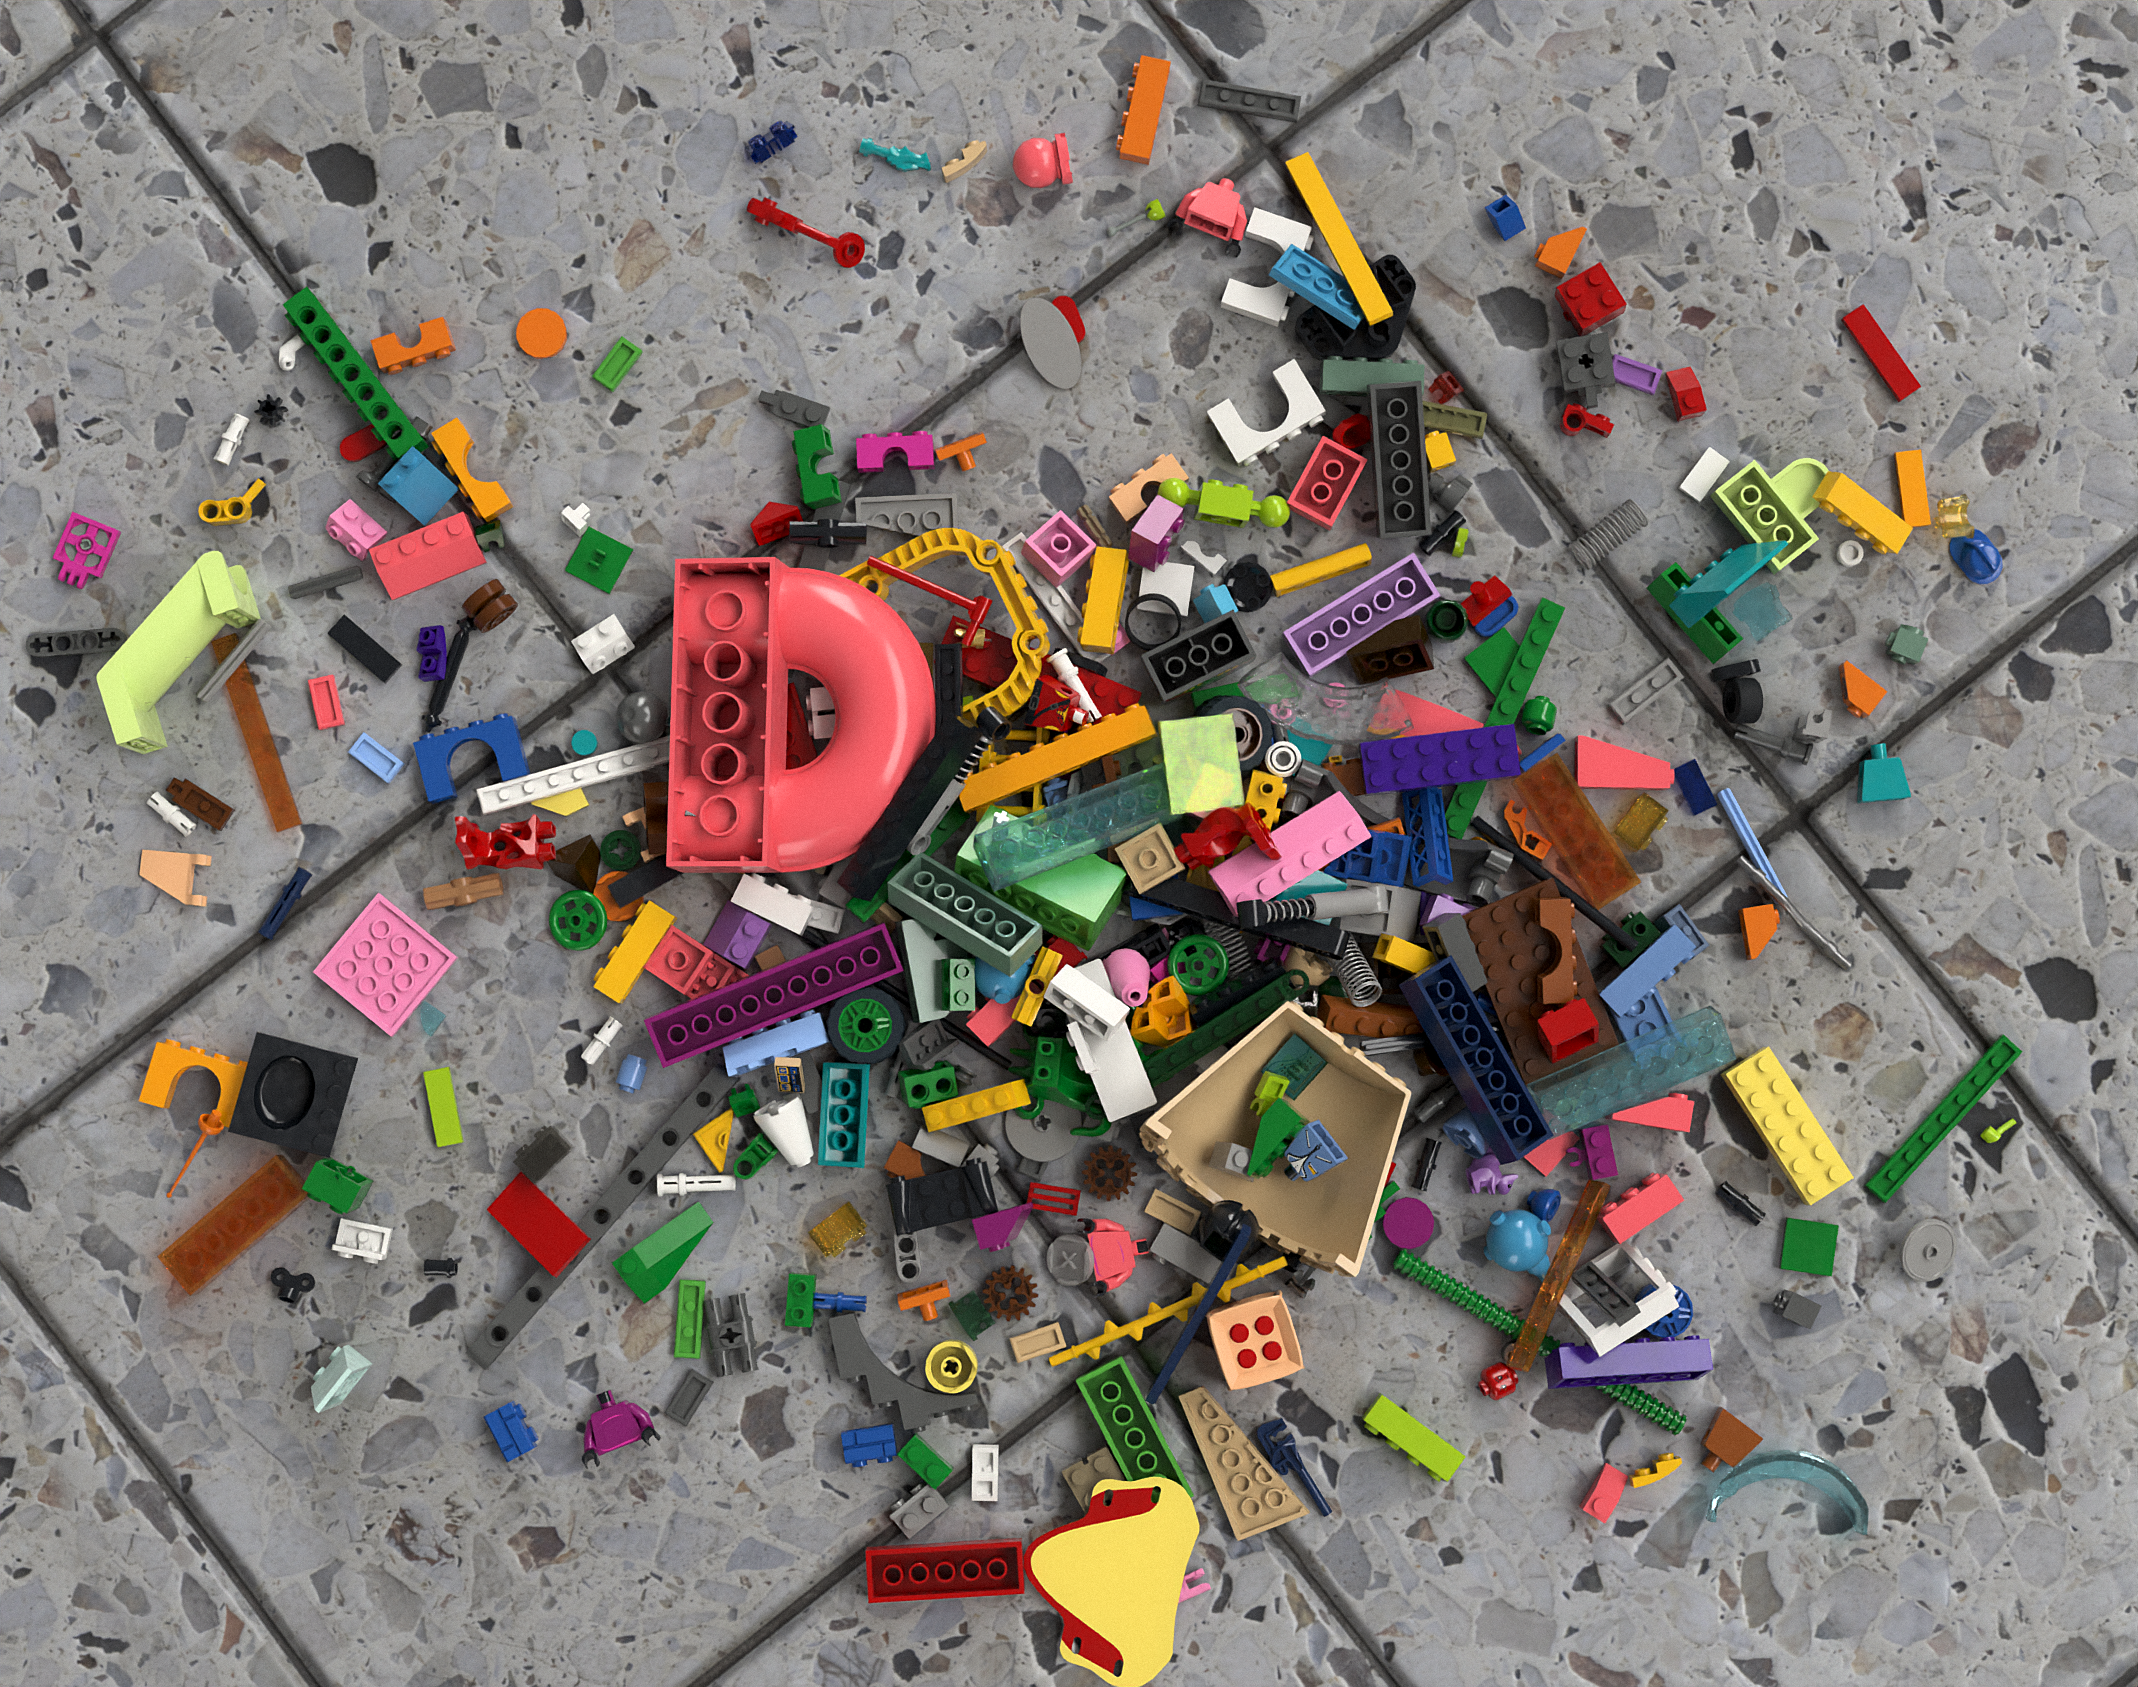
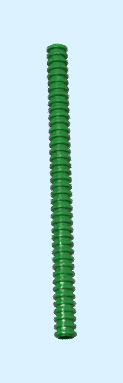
M1404 1248L1397 1255L1393 1263V1269L1396 1270L1398 1268L1400 1273H1407V1277H1414L1415 1282L1419 1280L1422 1286L1427 1285L1429 1290L1434 1289L1435 1294L1440 1293L1442 1298H1449V1302H1456L1455 1305L1457 1307L1461 1305L1464 1311L1469 1310V1314H1476L1477 1319L1483 1318L1484 1323L1489 1322L1491 1327H1498L1497 1330L1499 1332L1503 1330L1504 1335H1511V1339H1518L1520 1344L1525 1343L1526 1348L1531 1347L1533 1352L1538 1351L1541 1357L1544 1355L1547 1357L1552 1353L1553 1349L1559 1347L1560 1340H1553L1554 1337L1552 1335L1546 1336L1547 1333L1545 1331L1541 1333L1538 1327L1533 1328L1531 1323L1526 1324L1525 1319L1520 1320L1518 1315H1511V1311H1504L1505 1308L1503 1306L1499 1308L1498 1303H1491L1489 1298L1484 1299L1483 1294L1477 1295L1476 1290L1471 1291L1469 1286H1462L1463 1283L1461 1281L1457 1283L1456 1278H1449V1274H1442L1440 1269L1435 1270L1434 1265L1429 1266L1427 1261L1422 1262L1420 1257L1415 1258L1414 1253L1408 1254L1407 1249ZM1636 1385L1595 1386L1597 1390L1602 1389V1393H1609L1610 1398L1615 1397L1617 1402L1622 1401L1625 1407L1629 1405L1632 1411L1636 1409L1637 1414H1644L1646 1419L1651 1418L1652 1423L1657 1422L1659 1427L1664 1426L1666 1431L1671 1430L1674 1436L1681 1432L1686 1423V1415H1679L1680 1412L1678 1410L1673 1411L1671 1406L1666 1407L1664 1402L1659 1403L1656 1397L1652 1399L1651 1394H1644L1642 1389L1637 1390L1638 1387Z

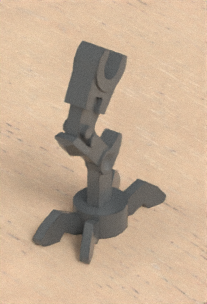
M1309 1266L1305 1274L1301 1269L1297 1270L1285 1282V1285L1287 1287L1292 1286L1298 1290L1300 1297L1304 1299L1309 1290L1312 1291L1315 1287V1280L1313 1278L1308 1280V1278L1316 1268Z

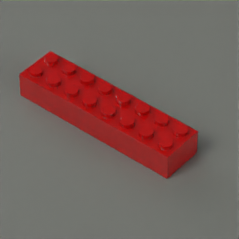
M953 615L941 644L960 643L963 638L955 636L954 631L956 629H967L957 625L956 622L968 626L970 622ZM979 626L978 629H985L983 649H976L975 647L962 648L963 678L995 690L1009 679L1018 660L1013 652L1012 639ZM1047 654L1041 658L1042 668L1039 677L1048 674L1057 679L1058 674L1053 665L1046 661L1052 655ZM1072 664L1079 669L1077 676L1102 717L1113 713L1116 716L1126 713L1125 708L1140 702L1142 692ZM1031 696L1026 701L1027 704H1030ZM1089 711L1092 718L1094 719V722L1091 723L1092 726L1102 722V717L1095 720L1093 714L1091 713V711Z

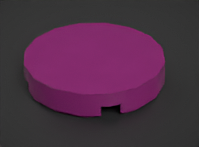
M1405 1197L1396 1200L1388 1206L1385 1211L1386 1214L1383 1215L1382 1225L1385 1235L1390 1242L1400 1248L1412 1249L1420 1247L1429 1240L1433 1233L1434 1218L1432 1212L1425 1203L1416 1198Z

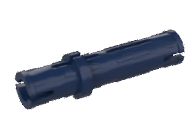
M298 866L288 885L283 886L282 895L258 930L261 935L270 940L273 939V936L297 899L300 900L302 897L300 893L313 874Z

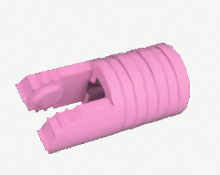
M1203 1568L1184 1575L1178 1604L1211 1589L1209 1583H1202L1191 1589L1187 1586V1583L1197 1580L1205 1574Z

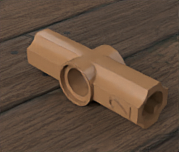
M493 873L476 878L464 877L454 879L447 884L423 888V896L427 910H434L452 905H469L476 903L480 899L504 895V888L500 873Z

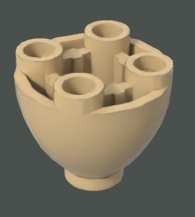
M1292 946L1283 962L1288 971L1291 969H1301L1307 974L1309 978L1307 990L1322 984L1330 977L1329 974L1333 971L1332 967L1326 961L1320 960L1315 953ZM1299 975L1292 976L1296 988H1301L1304 982L1303 978Z

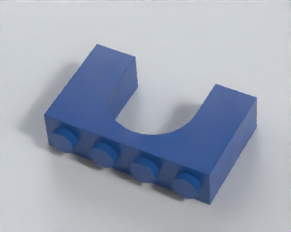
M508 713L494 716V721L484 723L483 720L471 722L468 724L469 727L459 730V727L445 729L443 735L436 737L434 734L420 736V741L414 742L413 745L428 801L434 804L458 797L450 764L454 752L462 744L469 741H483L492 747L503 782L530 775L516 718L508 716Z

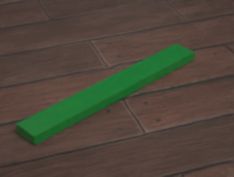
M2002 1034L1864 1186L1883 1203H1886L2020 1056L2022 1051Z

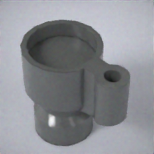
M1435 473L1428 482V491L1431 494H1436L1438 502L1452 512L1473 483L1462 475H1458L1451 482L1446 483L1442 476Z

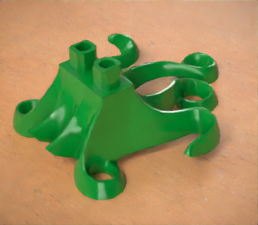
M1128 1006L1130 1008L1129 1015L1125 1019L1128 1029H1131L1135 1010L1139 1006ZM1023 1024V1036L1028 1042L1030 1049L1010 1048L1009 1051L1013 1055L1027 1060L1028 1064L1025 1066L1009 1067L1008 1071L1026 1079L1025 1084L1028 1095H1032L1035 1098L1036 1104L1031 1110H1025L1022 1106L1014 1108L1017 1116L1022 1119H1034L1043 1110L1044 1100L1054 1101L1086 1113L1085 1102L1097 1090L1091 1075L1086 1074L1085 1070L1081 1071L1075 1058V1056H1078V1052L1075 1046L1071 1047L1066 1032L1056 1038H1051L1055 1032L1033 1033L1030 1026ZM1163 1049L1155 1050L1148 1056L1142 1050L1138 1054L1141 1061L1144 1062ZM1094 1101L1091 1103L1090 1108L1094 1113H1102L1104 1111L1102 1105ZM1105 1117L1099 1120L1100 1123L1096 1126L1075 1127L1070 1130V1134L1073 1136L1097 1137L1106 1133L1110 1129L1112 1122H1109L1108 1118Z

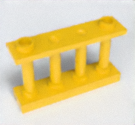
M1037 727V731L1011 730L1004 740L1036 741V744L1044 742L1045 745L1049 744L1050 730ZM993 742V744L988 745V751H984L983 758L979 760V772L983 771L982 767L989 763L996 762L998 765L1006 762V757L1009 755H998L997 752H994L995 742ZM1043 783L1025 790L1034 792L1033 807L998 806L995 803L991 805L1004 809L1016 817H1032V824L1041 826V820H1045L1046 813L1045 805H1042ZM990 805L977 810L976 822L979 823Z

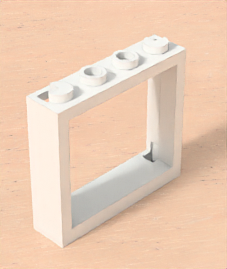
M1626 1241L1616 1244L1591 1260L1608 1278L1632 1263L1656 1288V1291L1635 1303L1641 1313L1621 1327L1610 1319L1595 1329L1571 1302L1584 1292L1572 1281L1570 1274L1547 1288L1556 1308L1599 1357L1679 1307L1674 1297L1677 1291L1671 1282L1666 1283L1661 1272L1658 1269H1654L1647 1257L1643 1259L1639 1249L1635 1245L1631 1247Z

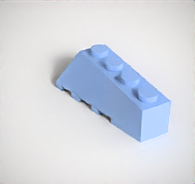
M810 1010L800 1014L801 1019L791 1022V1019L788 1018L777 1022V1028L767 1031V1028L764 1027L752 1032V1037L744 1040L743 1037H739L729 1041V1045L722 1047L728 1076H739L775 1063V1057L789 1058L830 1043L831 1040L827 1034L828 1028L823 1013H815V1010Z

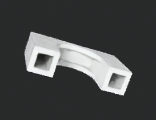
M1255 207L1245 235L1247 238L1276 248L1281 255L1285 253L1291 244L1303 251L1305 249L1310 250L1314 236L1310 235L1312 227ZM1229 278L1221 301V308L1278 327L1280 320L1285 321L1290 308L1285 305L1288 296L1293 298L1295 292L1280 282L1270 287L1258 288Z
M1295 359L1272 372L1273 378L1289 405L1288 415L1278 428L1268 432L1252 430L1241 420L1229 398L1207 411V416L1238 467L1242 464L1245 467L1253 464L1258 460L1257 455L1264 451L1267 454L1273 452L1280 447L1279 442L1288 438L1290 441L1302 433V428L1310 425L1312 428L1324 420L1322 416L1326 414V410Z

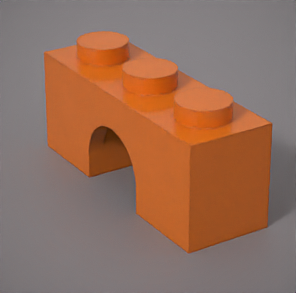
M444 317L419 324L421 340L412 348L403 347L395 332L370 340L379 369L384 374L393 375L402 372L403 367L410 365L418 367L426 364L428 359L434 357L442 359L450 356V352L455 351L456 348L448 323Z

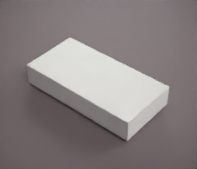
M1708 447L1678 489L1697 503H1700L1730 461L1711 447Z

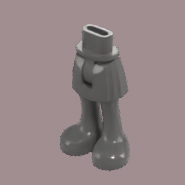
M416 416L412 421V425L427 443L429 440L427 435L433 427ZM402 430L399 431L392 439H398L402 434ZM387 452L375 470L372 472L360 471L356 477L375 492L378 490V493L393 503L397 502L378 484L396 462Z

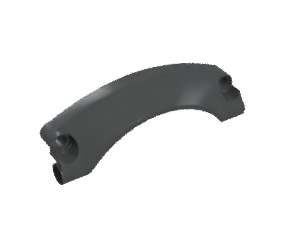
M1302 759L1301 765L1295 773L1280 811L1281 818L1289 822L1340 791L1359 814L1366 828L1390 820L1355 798L1341 784L1333 772L1305 759ZM1402 825L1404 833L1407 835L1406 826ZM1448 838L1453 882L1444 885L1433 880L1420 887L1413 885L1409 855L1404 880L1405 886L1432 895L1443 893L1453 897L1455 901L1481 907L1489 903L1494 886L1498 883L1500 875H1504L1509 869L1514 854L1484 840ZM1423 839L1418 846V854L1420 855L1425 848V840ZM1426 862L1420 871L1421 876L1429 873L1428 863Z

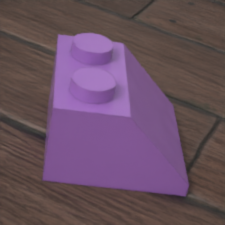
M728 900L703 945L748 970L773 925Z

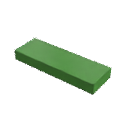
M679 1280L674 1357L701 1358L704 1317L703 1301L705 1300L706 1281Z

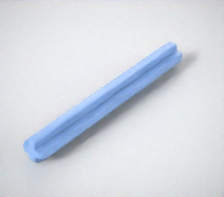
M1729 788L1718 792L1717 796L1754 866L1757 869H1762L1767 874L1765 877L1788 898L1733 793Z

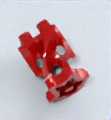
M1249 802L1240 808L1222 806L1211 812L1203 819L1194 833H1183L1181 837L1184 842L1174 848L1179 861L1183 864L1186 862L1192 870L1202 864L1209 869L1213 868L1216 857L1231 853L1245 835L1252 838L1260 850L1266 853L1271 860L1282 858L1270 835V829Z
M533 814L529 819L522 822L501 823L500 829L486 833L479 830L477 824L470 823L466 817H455L457 827L455 843L464 857L467 870L480 865H488L506 870L513 867L543 869L544 861L556 859V850L553 843H544V839L555 838L556 826L552 821L541 822L537 815ZM516 832H521L520 836L515 837L513 836V834ZM497 842L505 844V848L499 851L494 846Z

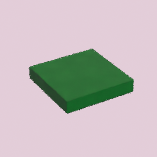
M1505 627L1464 658L1465 662L1494 698L1499 693L1519 647Z
M1786 1217L1779 1268L1832 1277L1839 1225Z

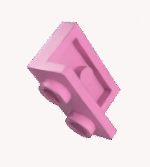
M351 499L333 512L326 524V530L329 535L342 543L351 555L356 556L361 561L366 559L369 552L368 549L375 547L387 535V531Z

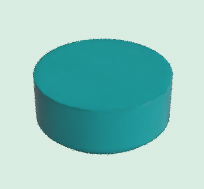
M580 730L574 734L571 744L576 753L582 756H589L596 751L598 740L592 732Z

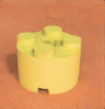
M955 1339L938 1343L930 1351L925 1365L926 1376L931 1385L945 1393H958L968 1388L975 1379L978 1370V1360L973 1349L965 1342ZM947 1360H951L952 1363H958L956 1367L957 1372L953 1373L952 1370L947 1371L945 1369L948 1365Z

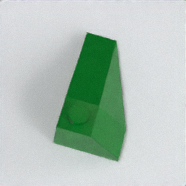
M697 1202L613 1261L612 1264L625 1283L645 1304L667 1288L714 1222L701 1203Z

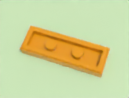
M1921 449L1895 452L1894 459L1902 519L1912 528L1929 526L1931 521Z

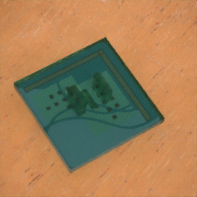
M1294 1033L1260 1072L1264 1074L1265 1071L1285 1076L1290 1081L1285 1093L1295 1101L1328 1062Z

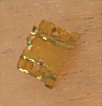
M1966 494L1938 501L1939 516L1934 519L1936 520V528L1941 527L1942 536L1945 539L1965 536L1968 539L1974 538V526L1970 525L1967 518V507L1970 501Z

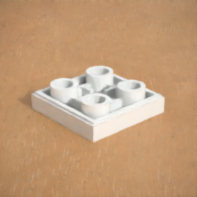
M1166 562L1163 566L1159 565L1155 572L1143 567L1139 597L1149 593L1164 595L1177 605L1182 617H1187L1194 566ZM1150 600L1137 605V610L1176 616L1171 607L1160 601Z

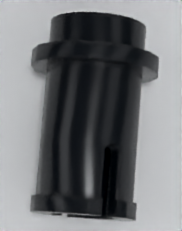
M452 1258L447 1260L426 1259L424 1262L425 1276L447 1275V1278H452V1276H456L458 1273V1262Z

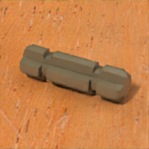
M1081 506L1076 513L1081 520H1084L1083 524L1093 539L1097 540V545L1110 548L1113 543L1108 535H1105L1106 532L1097 518L1092 516L1093 512L1089 506Z

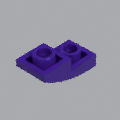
M442 625L422 627L416 649L417 652L422 654L418 678L424 682L443 680L445 678L447 660L444 627Z

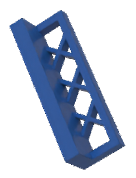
M1429 788L1402 793L1407 835L1412 836L1409 855L1413 885L1420 887L1433 880L1444 885L1453 882L1442 790L1439 788ZM1419 795L1420 801L1416 808L1413 809L1411 798ZM1420 816L1423 823L1417 832L1415 831V823ZM1423 839L1425 840V848L1420 855L1418 854V846ZM1426 862L1428 863L1429 873L1421 876L1420 871Z

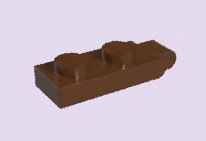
M174 777L166 788V791L174 795L171 799L172 801L219 831L223 830L235 809L186 778L181 782Z

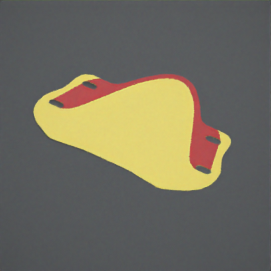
M1149 1477L1136 1481L1101 1480L1093 1489L1089 1511L1085 1517L1039 1536L1028 1546L1023 1556L1024 1569L1029 1581L1063 1618L1064 1629L1060 1643L1062 1657L1070 1663L1092 1670L1107 1683L1117 1687H1140L1146 1684L1164 1668L1173 1654L1177 1606L1186 1566L1199 1534L1200 1526L1190 1496L1177 1482L1163 1477ZM1155 1486L1161 1488L1157 1503L1151 1501L1152 1491ZM1107 1489L1113 1491L1112 1501L1109 1506L1103 1504L1104 1494ZM1079 1637L1081 1639L1080 1651L1074 1654L1072 1652L1073 1640ZM1117 1660L1123 1662L1122 1673L1119 1677L1113 1674Z

